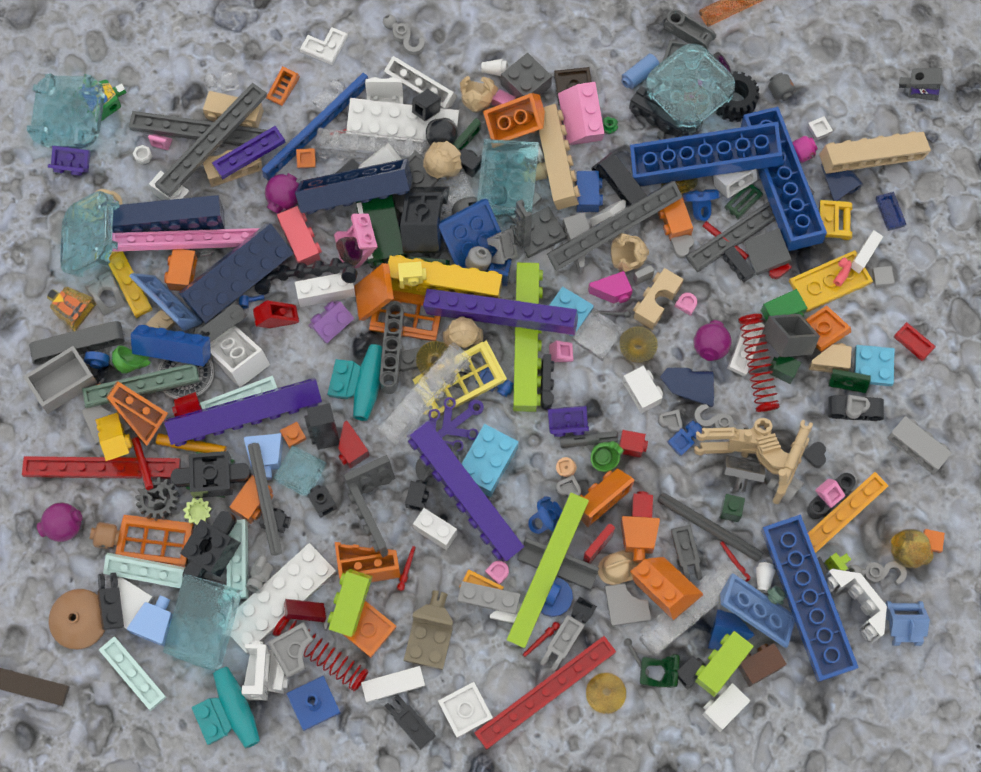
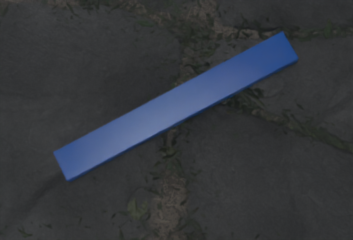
M363 72L261 169L263 177L267 181L274 177L296 156V149H303L350 104V98L359 96L366 89L365 80L368 79V76Z

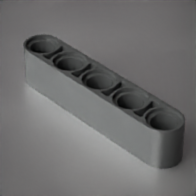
M398 301L390 302L386 308L380 369L381 390L385 394L395 393L399 382L404 309L403 305ZM394 311L400 312L397 315L391 314ZM392 328L398 329L396 332L390 331ZM389 346H396L395 349H388ZM388 363L395 364L393 367L386 366ZM386 381H393L391 385L384 384Z
M113 321L31 342L29 347L33 364L41 365L72 346L81 355L89 351L120 345L125 342L121 322Z

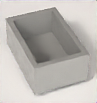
M74 346L23 376L47 414L83 393L82 388L97 384L94 376Z

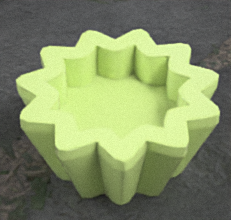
M193 498L192 502H187V507L183 509L186 513L184 518L189 519L190 524L195 523L198 525L201 519L206 521V519L211 517L209 513L212 508L208 507V501L204 502L202 498L198 500Z

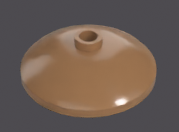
M74 589L64 593L55 601L49 614V628L53 638L60 645L75 650L85 649L94 645L103 636L105 630H102L99 600L96 593L86 589ZM73 614L76 615V619L74 621L71 620Z

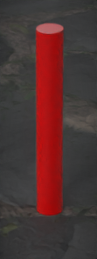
M707 221L702 226L715 237L721 234L719 230ZM735 246L736 250L746 260L749 255L740 247Z
M135 437L132 439V444L146 490L153 489V483L140 439Z

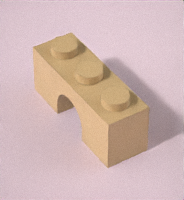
M666 268L661 273L657 272L652 281L654 282L651 288L647 287L643 294L645 298L642 302L638 301L635 305L633 319L653 330L664 312V308L659 306L655 299L666 297L673 300L681 288L684 279Z

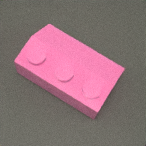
M596 83L577 84L558 93L560 110H562L564 116L563 125L565 124L567 130L565 138L569 141V144L576 145L602 141L604 128Z

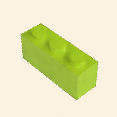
M352 569L342 574L339 582L342 587L340 593H336L333 604H336L334 612H330L327 623H330L329 630L350 637L356 633L373 576Z
M735 631L731 635L726 634L720 642L722 647L719 651L714 649L707 658L710 660L706 667L702 665L695 674L698 676L695 682L713 697L718 694L754 647Z

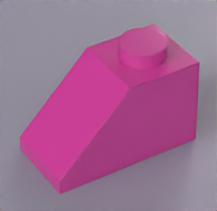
M624 271L591 282L588 287L589 294L613 304L628 301L633 291Z

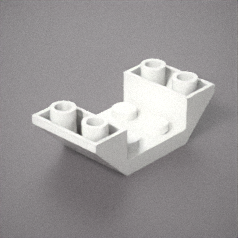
M831 569L824 576L830 593L835 595L845 587L848 588L849 595L854 600L857 599L861 604L860 608L863 613L871 617L859 628L862 630L861 634L865 640L873 644L885 632L886 604L861 573Z

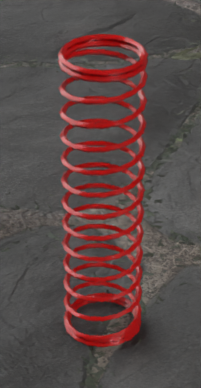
M762 314L745 315L738 319L740 324H744L740 327L741 331H745L741 335L742 338L746 339L743 345L748 346L744 349V352L750 353L745 358L752 360L747 364L748 367L752 368L748 373L754 375L749 380L757 382L751 388L759 389L752 394L759 397L754 400V403L761 404L755 408L756 412L780 408V404L777 403L779 402L778 400L756 402L761 398L778 394L755 395L759 391L775 388V385L762 388L753 387L762 382L773 381L774 378L751 380L763 374L773 373V371L750 373L757 368L771 366V363L760 366L749 365L758 360L769 359L770 356L757 359L747 358L755 353L769 351V349L746 351L750 347L767 344L768 342L745 344L748 340L765 337V334L754 337L743 336L752 331L765 329L764 327L752 330L742 329L749 324L763 322V320H760L763 318Z
M284 615L276 624L272 635L275 637L280 636L290 619H286ZM297 620L294 621L289 630L295 627ZM321 638L318 641L314 649L307 656H305V650L304 658L310 656V662H314L315 660H317V667L324 664L323 671H326L330 668V676L334 675L337 672L336 680H339L343 677V685L347 684L350 681L349 689L353 690V692L360 687L361 682L365 680L369 672L365 668L358 675L352 687H350L353 678L361 668V665H359L354 674L344 683L345 677L350 668L355 663V660L352 661V663L345 671V673L339 678H337L341 667L344 665V663L347 661L348 656L345 657L339 668L331 674L332 668L335 662L341 656L342 651L339 652L334 662L328 668L325 669L327 660L333 654L336 647H333V649L328 654L327 658L319 665V659L323 652L327 649L329 642L324 646L321 653L314 660H312V656L315 650L321 644L323 638Z

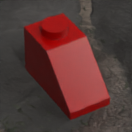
M266 300L253 309L256 327L271 329L299 323L297 307L294 304Z
M346 420L343 423L338 447L340 455H338V458L344 466L347 464L351 469L370 455L366 446Z

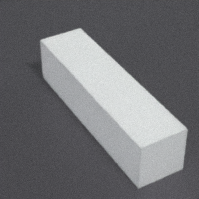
M873 230L852 262L851 268L857 273L863 270L883 238L876 231Z

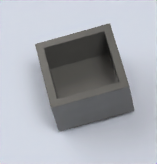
M526 53L501 74V85L511 95L515 96V99L530 93L541 96L551 87L552 75L529 53Z
M801 314L769 316L762 335H766L764 338L781 357L813 355L820 337Z

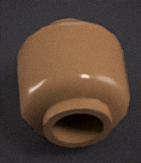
M99 522L96 528H91L89 539L93 540L94 547L112 549L114 545L117 546L120 530H117V526L114 524Z

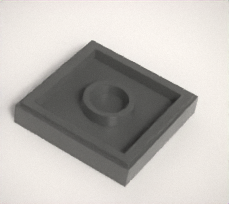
M779 228L744 242L757 276L792 262Z

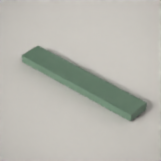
M186 364L117 381L143 396L199 383L200 378L197 365ZM117 381L82 388L85 407L91 408L110 403L106 397Z

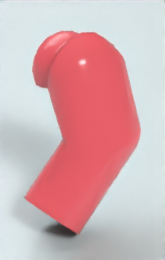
M845 257L839 261L838 265L842 269L833 281L837 286H842L849 276L852 266L851 261H848Z

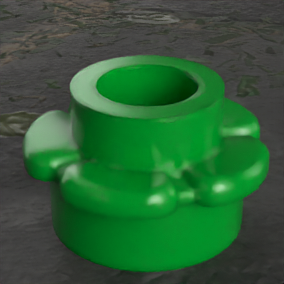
M605 117L603 119L604 133L613 134L618 129V121L615 118Z

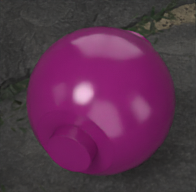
M287 173V175L278 174L272 177L265 187V198L268 202L266 208L279 214L281 211L296 207L298 201L295 191L299 185L296 182L298 178L290 173Z
M713 320L696 331L693 344L695 351L700 357L707 361H716L728 354L732 339L724 324L718 320Z
M68 503L52 504L43 512L41 522L37 523L38 533L41 537L47 536L56 542L71 540L80 530L82 514Z

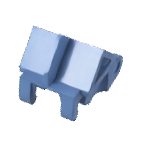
M886 601V619L889 621L890 637H894L892 646H900L902 642H914V646H922L924 637L928 636L930 622L923 601H918L917 603H891V601ZM894 611H917V615H898Z

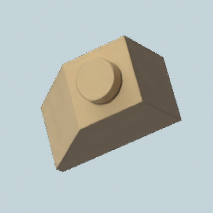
M843 343L832 344L811 361L809 370L831 373L833 369L849 371L852 347L846 346Z

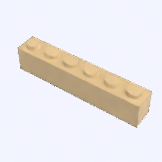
M556 104L543 107L545 111L544 127L539 130L553 202L557 210L578 205L580 191L574 183L577 181L575 170L571 169V166H574L572 156L568 154L571 148L569 141L565 140L567 130L565 124L562 125L564 120L563 112L558 110Z
M912 131L902 135L897 133L888 137L878 136L873 139L862 138L858 141L847 140L837 144L834 142L828 143L819 153L825 172L833 173L923 160L931 149L924 132L916 133Z

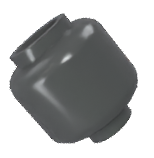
M778 73L770 78L768 88L776 100L782 99L785 101L792 97L791 93L795 90V86L789 75Z

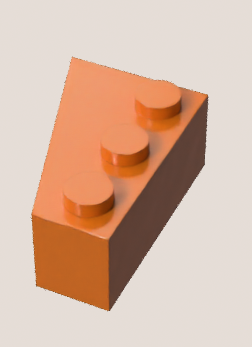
M118 381L106 397L145 446L149 444L168 415L166 411Z
M335 542L339 579L349 569L373 576L371 582L401 578L396 550L388 549V555L382 558L380 552H375L373 547L366 548L355 544L352 546Z

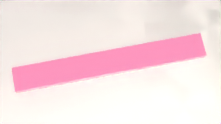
M260 228L112 233V252L237 247Z

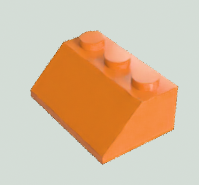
M530 93L483 111L493 146L541 130L544 127L545 111L539 94Z
M618 468L613 472L610 470L602 477L604 479L599 484L594 483L588 489L589 493L583 498L588 499L589 502L581 518L587 527L591 526L632 490L635 480Z
M665 557L644 559L630 571L634 583L672 620L703 596V593Z

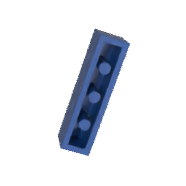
M138 325L131 333L132 354L204 366L211 358L210 337L200 334H188L183 331H171L165 328H154L147 325Z

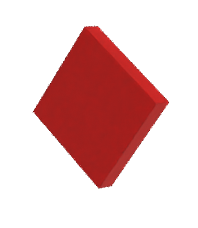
M608 524L585 551L583 561L591 564L611 540L615 531V527L612 524Z

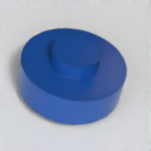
M89 351L85 353L84 362L93 368L109 366L110 356L101 352Z

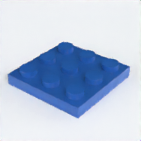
M484 198L440 221L439 230L455 265L467 268L465 265L466 257L470 249L476 246L488 249L492 257L496 254V247L488 245L487 239L501 232L488 199Z

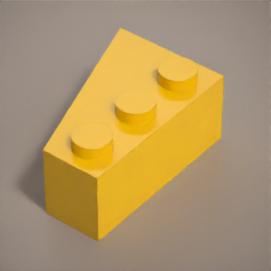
M118 412L95 419L97 430L99 431V442L105 460L108 461L129 454L130 448L133 445L129 434H125Z

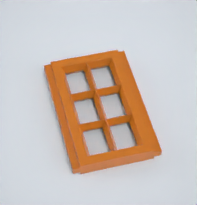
M393 290L394 299L392 301L417 305L415 314L404 312V316L413 317L414 321L412 327L404 326L403 336L436 341L441 316L428 317L419 315L425 296ZM380 309L371 316L370 331L384 333L385 322H379L378 318L380 312L386 313V309ZM394 311V312H392L391 314L397 315V314H399L400 312ZM418 318L433 321L432 329L416 328ZM392 328L390 331L396 332L398 329Z
M123 515L115 554L186 567L188 558L183 555L180 558L164 555L166 546L184 548L193 533L194 523L190 524L188 522L163 519L155 521L154 518L147 519V517ZM129 526L144 528L143 539L127 537ZM148 530L165 531L163 541L147 539ZM169 531L185 533L183 544L167 542ZM126 541L142 542L140 553L124 551ZM146 543L162 545L160 556L144 554Z

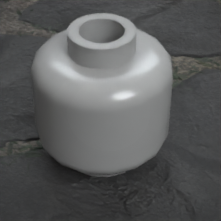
M473 247L466 257L465 265L467 269L477 268L480 271L486 272L492 261V255L484 247Z

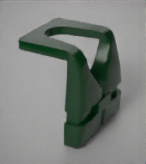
M673 654L662 660L643 657L641 660L640 684L660 688L677 687L679 674L677 670H679L680 656ZM648 666L663 667L665 673L660 681L649 678L646 675L645 670Z

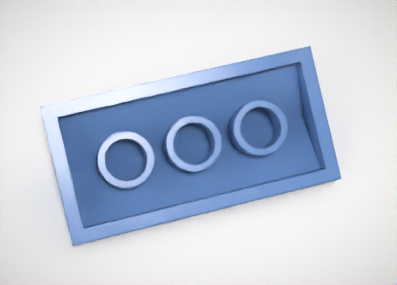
M130 274V278L183 331L202 323L155 275Z
M732 573L720 593L721 605L784 648H787L795 623L792 613L778 603L773 604L766 595Z

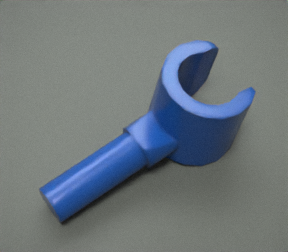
M242 295L239 298V304L242 309L249 308V302L263 300L265 297L264 295L255 297Z

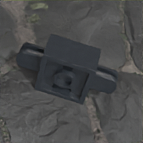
M228 451L189 454V467L176 468L172 471L171 480L178 488L190 487V493L193 498L233 495L232 483L247 482L251 476V471L246 463L232 464Z
M221 511L212 525L202 519L199 521L180 553L190 560L182 574L185 581L194 585L199 584L207 571L221 577L241 542L229 536L237 523V519L233 514Z

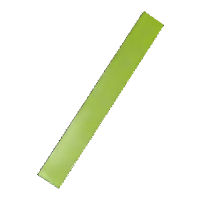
M570 492L507 637V641L523 648L526 647L587 507L588 499Z

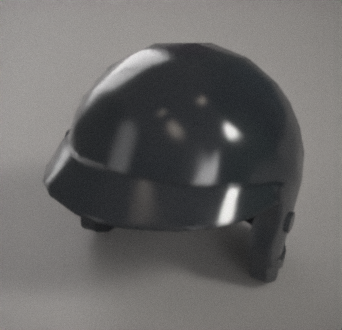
M440 118L428 123L426 139L430 145L433 142L445 141L453 145L457 140L458 130L453 120Z

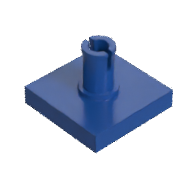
M324 675L286 693L303 731L340 714V710Z

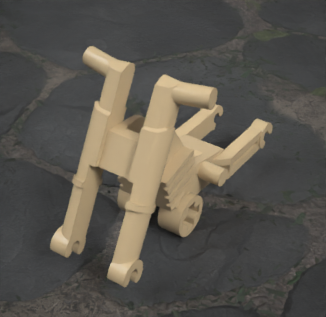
M766 418L757 419L751 429H736L734 427L702 428V434L698 431L696 432L697 440L728 439V442H701V449L695 446L694 453L703 455L733 453L737 451L741 452V456L747 458L749 453L756 454L760 465H763L772 474L779 475V487L773 498V503L779 504L793 479L798 464L802 461L801 457L809 444L808 435L812 430L813 423L810 422L808 426H805V420L801 421L796 439L791 444L790 453H786L781 449L775 433L771 434L772 423Z

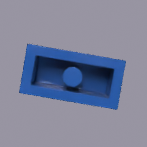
M577 171L576 186L579 188L580 197H578L579 204L576 205V212H599V206H603V194H599V189H602V178H599V171Z

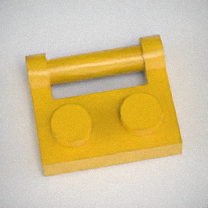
M820 200L819 213L827 231L825 237L841 238L843 240L852 239L851 202ZM839 210L843 211V230H839Z

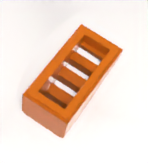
M282 66L266 99L283 106L300 78L299 74ZM285 75L288 76V77H290L291 80L289 81V80L285 79V78H284ZM281 82H284V83L288 84V86L285 87V86L281 85L280 83H281ZM279 87L285 90V92L282 93L278 91L277 88ZM274 93H276V94L282 96V98H281V99H278V98L274 97L273 95H274Z

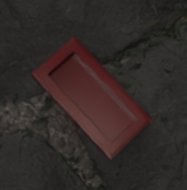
M285 599L284 601L286 619L325 622L326 620L324 603Z

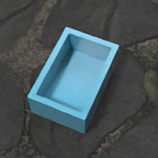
M486 424L480 430L462 465L483 493L491 497L514 457L519 441Z

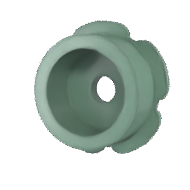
M774 586L768 589V599L773 604L784 603L783 600L786 598V594L780 587Z

